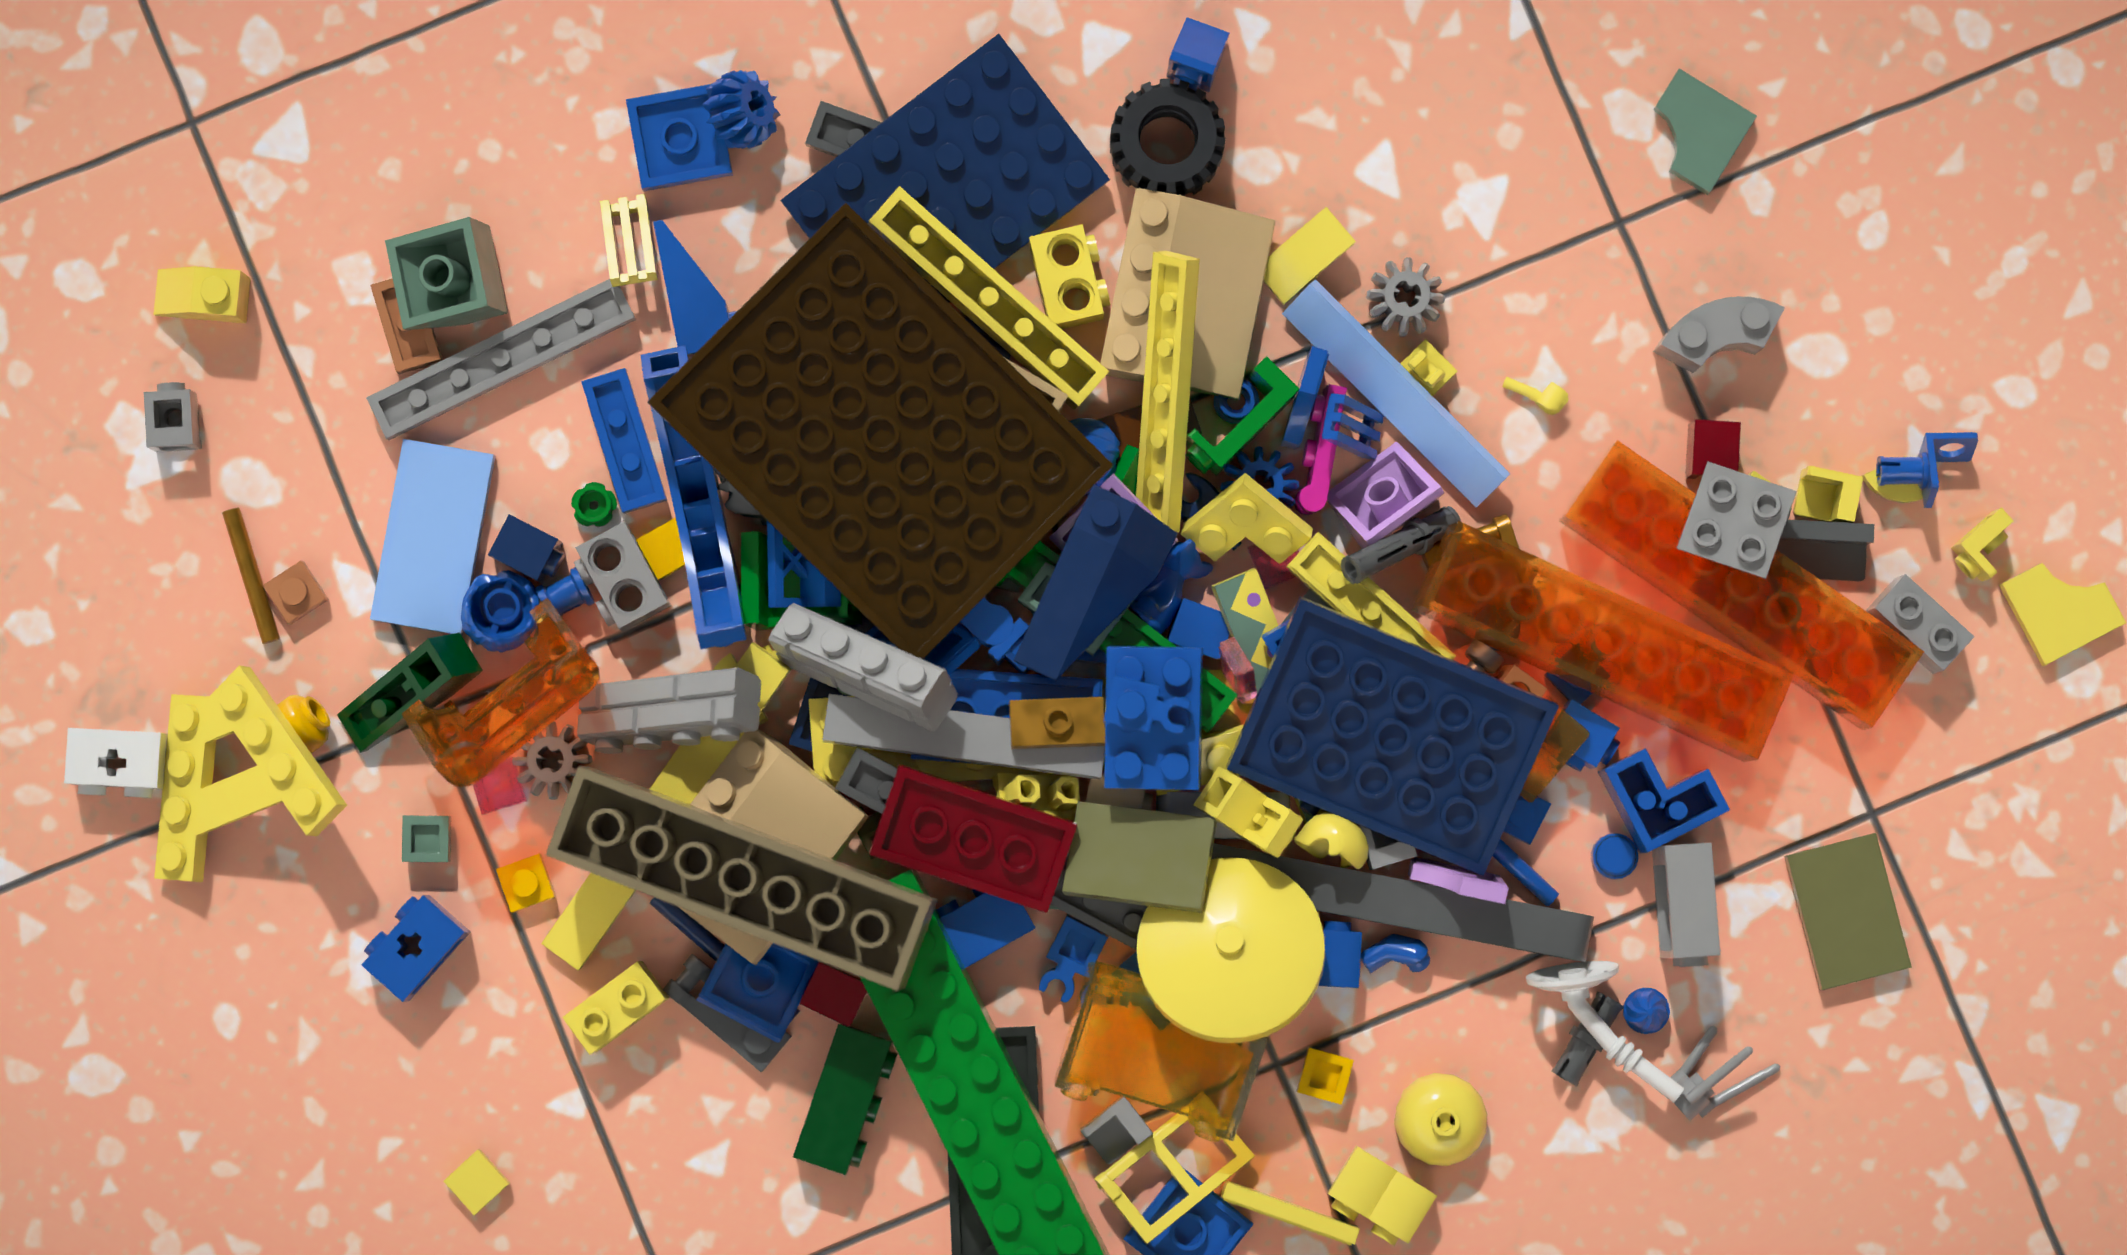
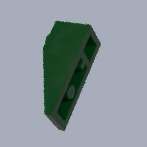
M460 632L428 638L339 712L337 716L360 753L366 752L453 696L480 674L483 669Z

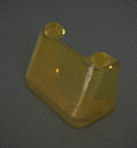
M1091 961L1087 965L1055 1075L1054 1085L1061 1089L1060 1092L1063 1095L1079 1101H1086L1088 1096H1097L1100 1090L1125 1096L1132 1100L1187 1116L1189 1124L1195 1127L1194 1133L1205 1140L1219 1142L1221 1138L1233 1141L1269 1037L1266 1036L1243 1043H1219L1195 1037L1172 1024L1156 1008L1143 985L1140 973L1103 962Z

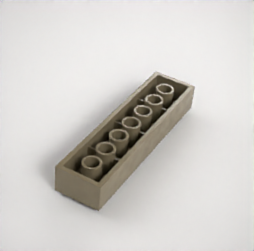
M578 766L545 854L551 858L897 991L906 987L938 899L590 766Z

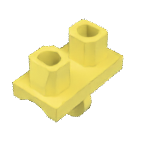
M997 773L992 777L997 797L1074 822L1077 803L1080 801L1076 777L1069 775Z

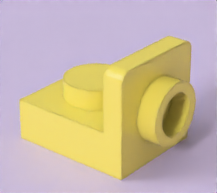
M2002 507L1990 512L1951 547L1958 555L1954 559L1957 566L1971 579L1977 577L1983 582L1991 579L1997 573V570L1980 551L1983 549L1989 554L2008 538V535L2003 530L2013 520Z

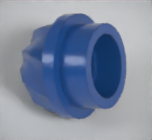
M1639 988L1628 995L1623 1005L1625 1022L1632 1030L1641 1034L1658 1032L1666 1025L1669 1019L1670 1008L1667 999L1661 992L1652 988Z

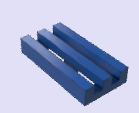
M1331 393L1322 439L1361 458L1376 459L1377 450L1371 448L1370 444L1371 441H1380L1381 432L1374 429V424H1383L1384 415L1347 395ZM1339 408L1363 420L1362 423L1343 413H1338ZM1336 423L1345 429L1359 434V441L1339 431H1335Z

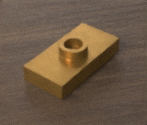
M1103 697L1009 701L1011 749L1105 746Z

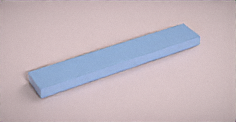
M1316 279L1282 313L1315 347L1328 351V360L1476 508L1510 475Z

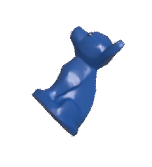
M1191 539L1186 540L1184 543L1177 542L1173 545L1158 577L1142 590L1129 607L1132 613L1160 634L1170 626L1180 608L1184 580L1205 577L1213 570V566L1209 562L1201 561L1200 554L1195 549V542Z

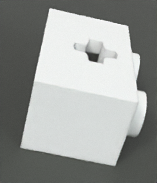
M68 728L64 784L78 785V794L106 795V787H124V796L152 798L153 789H163L168 734L160 732ZM117 756L126 759V768H118L117 771L113 768H108V759H116Z

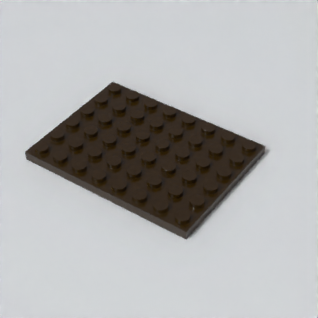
M847 203L647 401L690 446L898 649L922 660L1083 498L1093 485L1113 467V464Z

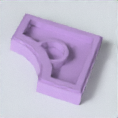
M1418 857L1411 858L1408 876L1412 880L1440 886L1464 896L1502 904L1506 902L1509 888L1500 875L1485 872L1484 876L1460 866Z

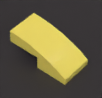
M1325 207L1268 257L1264 283L1280 302L1285 305L1315 280L1323 270L1350 249L1356 241L1330 210Z

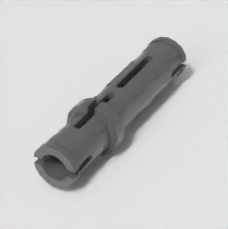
M1444 506L1439 511L1423 519L1413 518L1405 522L1401 530L1351 555L1343 557L1341 560V571L1350 583L1358 584L1364 579L1413 554L1422 555L1431 551L1434 543L1461 530V519L1455 509L1450 506Z

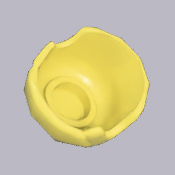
M1331 812L1315 815L1306 823L1294 839L1297 845L1316 858L1323 859L1327 855H1340L1341 868L1353 865L1356 869H1360L1368 859L1369 847L1366 836L1355 822Z

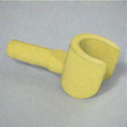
M1509 377L1505 378L1502 386L1528 397L1529 400L1534 401L1541 410L1549 415L1559 413L1568 402V393L1553 382H1550L1543 392Z

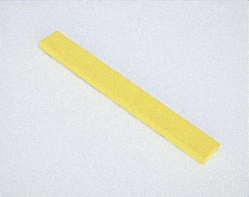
M755 642L750 644L734 667H739L759 676L761 680L760 702H757L760 708L759 715L792 670ZM705 736L700 738V744L680 745L654 781L650 790L691 804L739 740L718 741L712 739L711 736ZM590 873L541 944L579 971L636 890Z

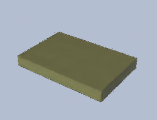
M1078 801L1074 820L1077 823V828L1069 849L1062 889L1064 895L1202 913L1217 826L1215 818Z
M1876 833L1784 856L1820 990L1912 968Z

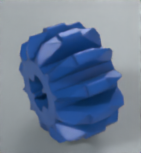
M740 70L723 74L722 78L717 79L710 87L706 88L709 99L702 104L710 114V118L706 123L713 124L715 127V139H724L728 149H743L746 147L750 149L761 145L763 141L768 140V137L777 131L774 120L781 115L774 108L773 101L777 96L770 95L768 80L760 81L755 71L743 72Z
M1257 446L1254 449V462L1252 463L1243 451L1236 455L1242 470L1230 464L1225 466L1224 472L1236 480L1244 473L1253 480L1255 475L1265 476L1263 482L1266 483L1269 480L1272 488L1266 489L1286 507L1292 508L1295 504V500L1282 491L1297 490L1299 482L1293 479L1283 480L1284 476L1293 471L1294 466L1292 463H1287L1278 469L1275 465L1281 456L1279 451L1275 450L1267 462L1263 461V448ZM1235 481L1222 482L1220 490L1224 491Z

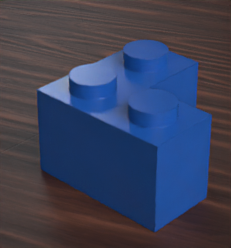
M1646 748L1638 750L1597 771L1639 853H1648L1730 811L1709 769L1698 771L1666 788Z

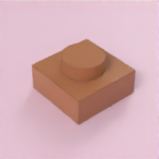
M302 560L262 585L289 625L329 600L306 563Z

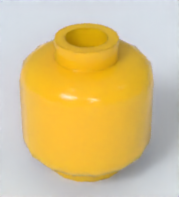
M290 695L277 704L311 754L328 740L330 718L324 707L316 699L310 696L304 698L300 695Z

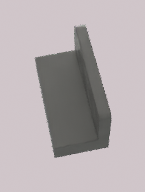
M1788 520L1773 557L1772 573L1775 577L1863 581L1866 572L1867 545L1874 543L1875 524Z

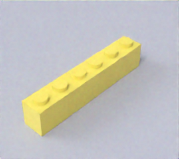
M900 186L868 221V225L915 271L1026 369L1067 394L1065 403L1073 410L1081 405L1109 373L1102 364Z

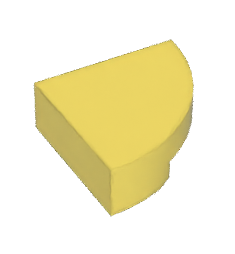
M1876 469L1862 475L1863 481L1871 491L1888 500L1911 503L1923 499L1922 491L1918 484L1878 486L1877 478L1880 476H1876Z

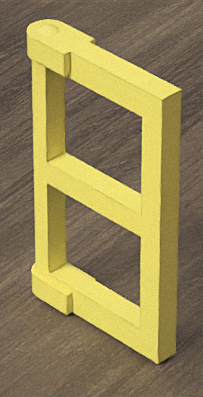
M1201 1092L1193 1098V1101L1154 1131L1152 1135L1134 1147L1105 1172L1100 1173L1094 1180L1097 1183V1187L1104 1192L1147 1245L1246 1165L1255 1155L1220 1114L1219 1110L1210 1101V1098ZM1198 1112L1201 1113L1236 1156L1199 1187L1162 1143L1163 1140ZM1152 1150L1188 1196L1150 1226L1114 1180Z

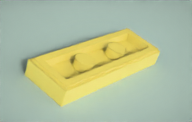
M1229 1180L1224 1182L1220 1194L1224 1201L1350 1246L1352 1244L1355 1245L1360 1231L1356 1225Z

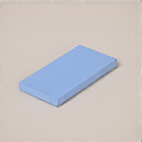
M403 439L370 620L448 634L460 632L461 636H463L464 630L461 621L462 601L473 582L496 457L494 454Z

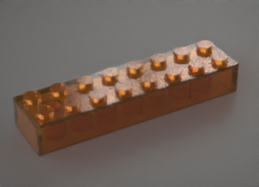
M1620 441L1614 442L1568 506L1559 522L1859 729L1873 728L1925 651L1778 550L1775 552L1766 579L1678 550L1677 546L1696 494Z
M1460 521L1447 527L1411 609L1418 614L1479 640L1488 646L1743 762L1759 759L1794 677V674Z

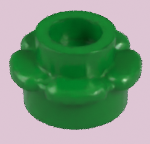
M592 482L574 493L571 506L575 509L574 517L580 524L586 527L591 525L602 527L612 520V512L617 508V500L614 493L607 491L603 484ZM592 501L598 502V508L595 510L590 508Z

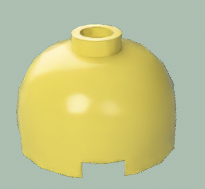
M1432 1073L1417 1078L1403 1090L1396 1106L1394 1126L1400 1143L1411 1156L1429 1165L1449 1166L1466 1160L1479 1148L1486 1134L1488 1114L1481 1095L1469 1082L1451 1074Z

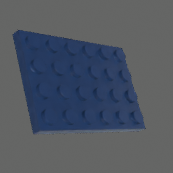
M998 33L780 201L810 239L845 203L868 224L873 215L900 186L989 266L995 269L1027 245L1030 236L1044 232L1108 183L1110 178ZM932 286L948 303H951V301H949L934 286Z
M1300 596L1226 768L1229 771L1484 876L1559 706L1550 700Z

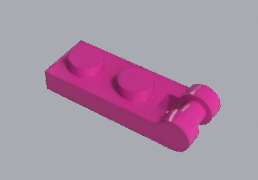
M1329 384L1323 389L1322 395L1317 394L1310 414V421L1317 422L1314 440H1306L1302 457V466L1309 467L1306 485L1294 497L1295 509L1300 514L1312 515L1321 510L1326 504L1337 445L1322 439V432L1329 396H1331V393L1346 395L1347 387ZM1339 408L1338 413H1343V410ZM1336 423L1335 431H1339L1340 425Z

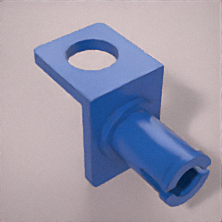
M1976 432L1925 433L1918 457L1878 456L1876 462V476H1880L1877 478L1878 486L1918 484L1919 488L1922 489L1924 508H1932L1939 489L1936 462L1971 461L1978 443V434ZM1958 443L1964 445L1956 451L1940 450L1942 446Z

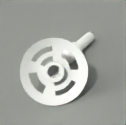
M1611 961L1568 963L1543 968L1526 976V982L1530 986L1547 991L1561 992L1562 1001L1567 1002L1568 1008L1607 1052V1059L1615 1058L1614 1064L1618 1067L1623 1064L1624 1072L1632 1071L1673 1103L1678 1099L1684 1088L1642 1056L1643 1051L1640 1048L1633 1050L1635 1045L1632 1042L1625 1044L1626 1038L1624 1036L1618 1038L1586 1001L1590 997L1589 988L1609 980L1619 972L1618 963Z

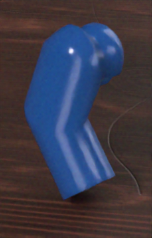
M1391 934L1361 952V961L1370 974L1390 961L1406 964L1412 972H1421L1430 964V956L1427 953V946L1421 940L1399 934Z

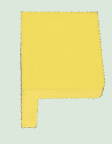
M1807 466L1801 470L1793 508L1794 515L1825 522H1855L1863 477L1815 466Z

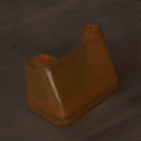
M548 598L529 612L535 621L536 631L534 636L528 637L524 643L534 654L535 658L463 714L452 700L444 704V709L436 710L426 707L419 699L401 714L434 768L453 786L467 787L480 781L589 694L597 685L599 667L591 649Z

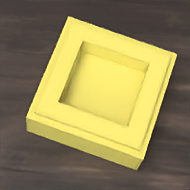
M480 1149L476 1150L443 1181L473 1215L480 1212L510 1184L508 1179Z

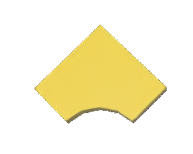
M2040 563L1999 585L2042 666L2126 624L2105 582L2090 587L2068 585L2054 577L2047 567Z

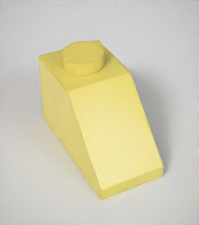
M198 266L158 269L153 315L246 324L251 278L241 270Z

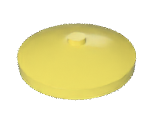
M1245 858L1212 859L1202 913L1148 906L1145 910L1137 937V960L1140 976L1156 1008L1165 1018L1181 1030L1195 1037L1219 1043H1243L1257 1040L1287 1026L1298 1017L1313 998L1322 977L1325 961L1322 924L1318 912L1306 892L1293 879L1268 864Z

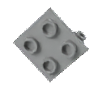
M1707 462L1677 549L1766 579L1784 526L1788 522L1797 491Z

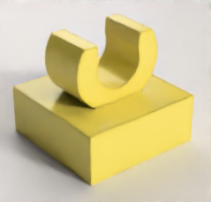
M1426 339L1400 363L1432 396L1458 372Z

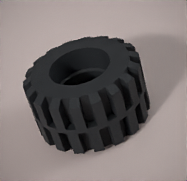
M1160 79L1157 85L1152 86L1151 82H1147L1141 85V89L1137 93L1130 92L1125 97L1124 104L1122 106L1119 105L1115 112L1110 134L1112 163L1116 172L1119 171L1121 173L1122 181L1128 187L1132 185L1135 188L1181 196L1191 192L1195 195L1201 191L1203 185L1206 182L1210 183L1215 176L1225 148L1224 120L1219 117V108L1214 100L1209 102L1206 99V92L1199 87L1196 91L1189 88V83L1180 80L1178 85L1170 84V79ZM1171 117L1185 123L1191 129L1195 139L1191 155L1175 164H1161L1149 158L1140 145L1141 132L1149 122L1157 118Z

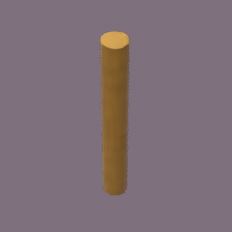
M239 507L222 512L262 644L277 641L280 639L266 591L262 586L263 581Z

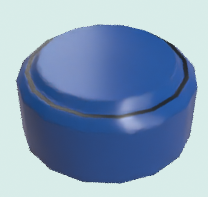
M1619 833L1607 834L1599 838L1591 851V862L1596 872L1609 879H1621L1630 875L1636 868L1639 859L1638 849L1634 842L1627 836Z

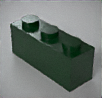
M838 1024L793 1158L843 1175L848 1173L850 1165L859 1168L867 1146V1141L859 1139L865 1121L874 1124L883 1098L874 1095L880 1077L889 1080L898 1053L890 1051L892 1040L851 1026Z

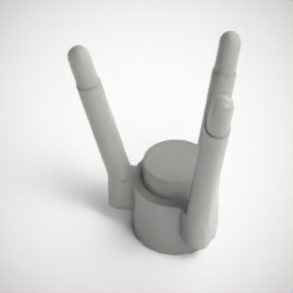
M1711 1026L1695 1046L1682 1067L1670 1077L1684 1088L1674 1104L1689 1121L1697 1114L1703 1118L1713 1108L1779 1072L1780 1065L1775 1063L1711 1097L1715 1094L1711 1088L1753 1053L1752 1047L1747 1046L1707 1079L1703 1080L1697 1072L1689 1078L1688 1075L1717 1034V1028Z

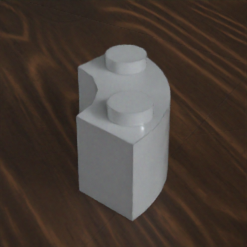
M1737 296L1711 301L1692 310L1680 319L1663 336L1653 352L1692 373L1698 370L1710 356L1720 351L1740 350L1755 355L1766 345L1785 307L1775 302L1755 297Z

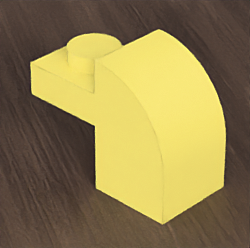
M1218 766L1194 803L1195 807L1208 816L1215 818L1217 822L1276 858H1279L1285 847L1292 842L1296 830L1303 821V818L1292 810L1270 799L1243 779Z

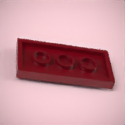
M899 764L869 855L1048 913L1077 828V823Z

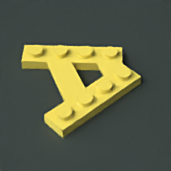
M239 665L210 696L171 694L154 879L203 882L208 832L281 802L285 804L307 836H318L347 806L344 799L250 667ZM235 733L257 766L212 784L216 740Z

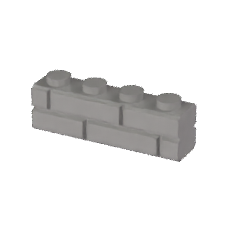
M795 603L789 605L768 639L773 649L777 651L776 655L779 660L791 669L831 687H839L841 691L907 721H915L917 725L932 732L937 730L958 696L954 685L950 683L951 679L945 669Z
M737 667L584 685L580 688L579 709L581 714L578 715L577 736L580 740L595 745L596 752L604 754L622 753L623 745L632 744L638 749L656 750L661 748L662 741L672 740L674 744L693 746L700 744V738L705 736H711L712 739L718 741H737L740 739V733L759 729L760 708L757 702H760L761 680L759 676Z

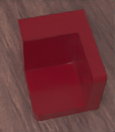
M1695 419L1688 424L1686 479H1696L1699 476H1703L1707 462L1738 471L1741 422Z
M820 961L799 1004L844 1026H850L868 992L862 980Z

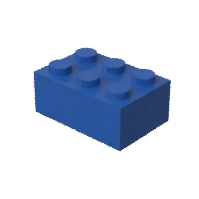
M1108 646L1106 660V706L1114 675L1161 686L1158 700L1166 701L1172 697H1184L1191 702L1190 708L1174 706L1169 711V718L1173 723L1185 726V730L1182 733L1169 732L1162 726L1160 721L1156 720L1152 721L1149 733L1105 722L1104 788L1199 790L1201 787L1203 647Z

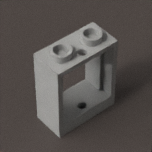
M1712 842L1660 846L1652 850L1660 958H1673V967L1708 965V956L1720 955Z

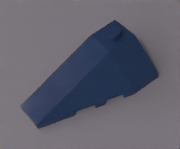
M1093 485L1016 653L1014 662L1057 681L1094 643L1095 639L1110 623L1127 609V606L1142 590L1158 577L1178 533L1139 505Z

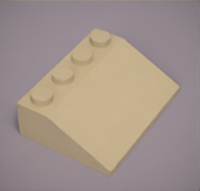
M1136 188L1100 362L1109 371L1106 376L1144 382L1153 252L1169 251L1200 259L1190 391L1215 396L1221 395L1226 398L1240 400L1276 223L1275 220L1181 195Z
M759 729L745 732L690 804L833 860H837L869 817L776 738ZM679 907L752 964L757 965L773 944L770 941Z

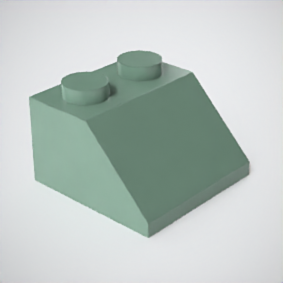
M466 217L385 240L404 330L468 325L508 313L490 225L471 217Z

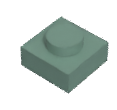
M402 815V862H451V816Z

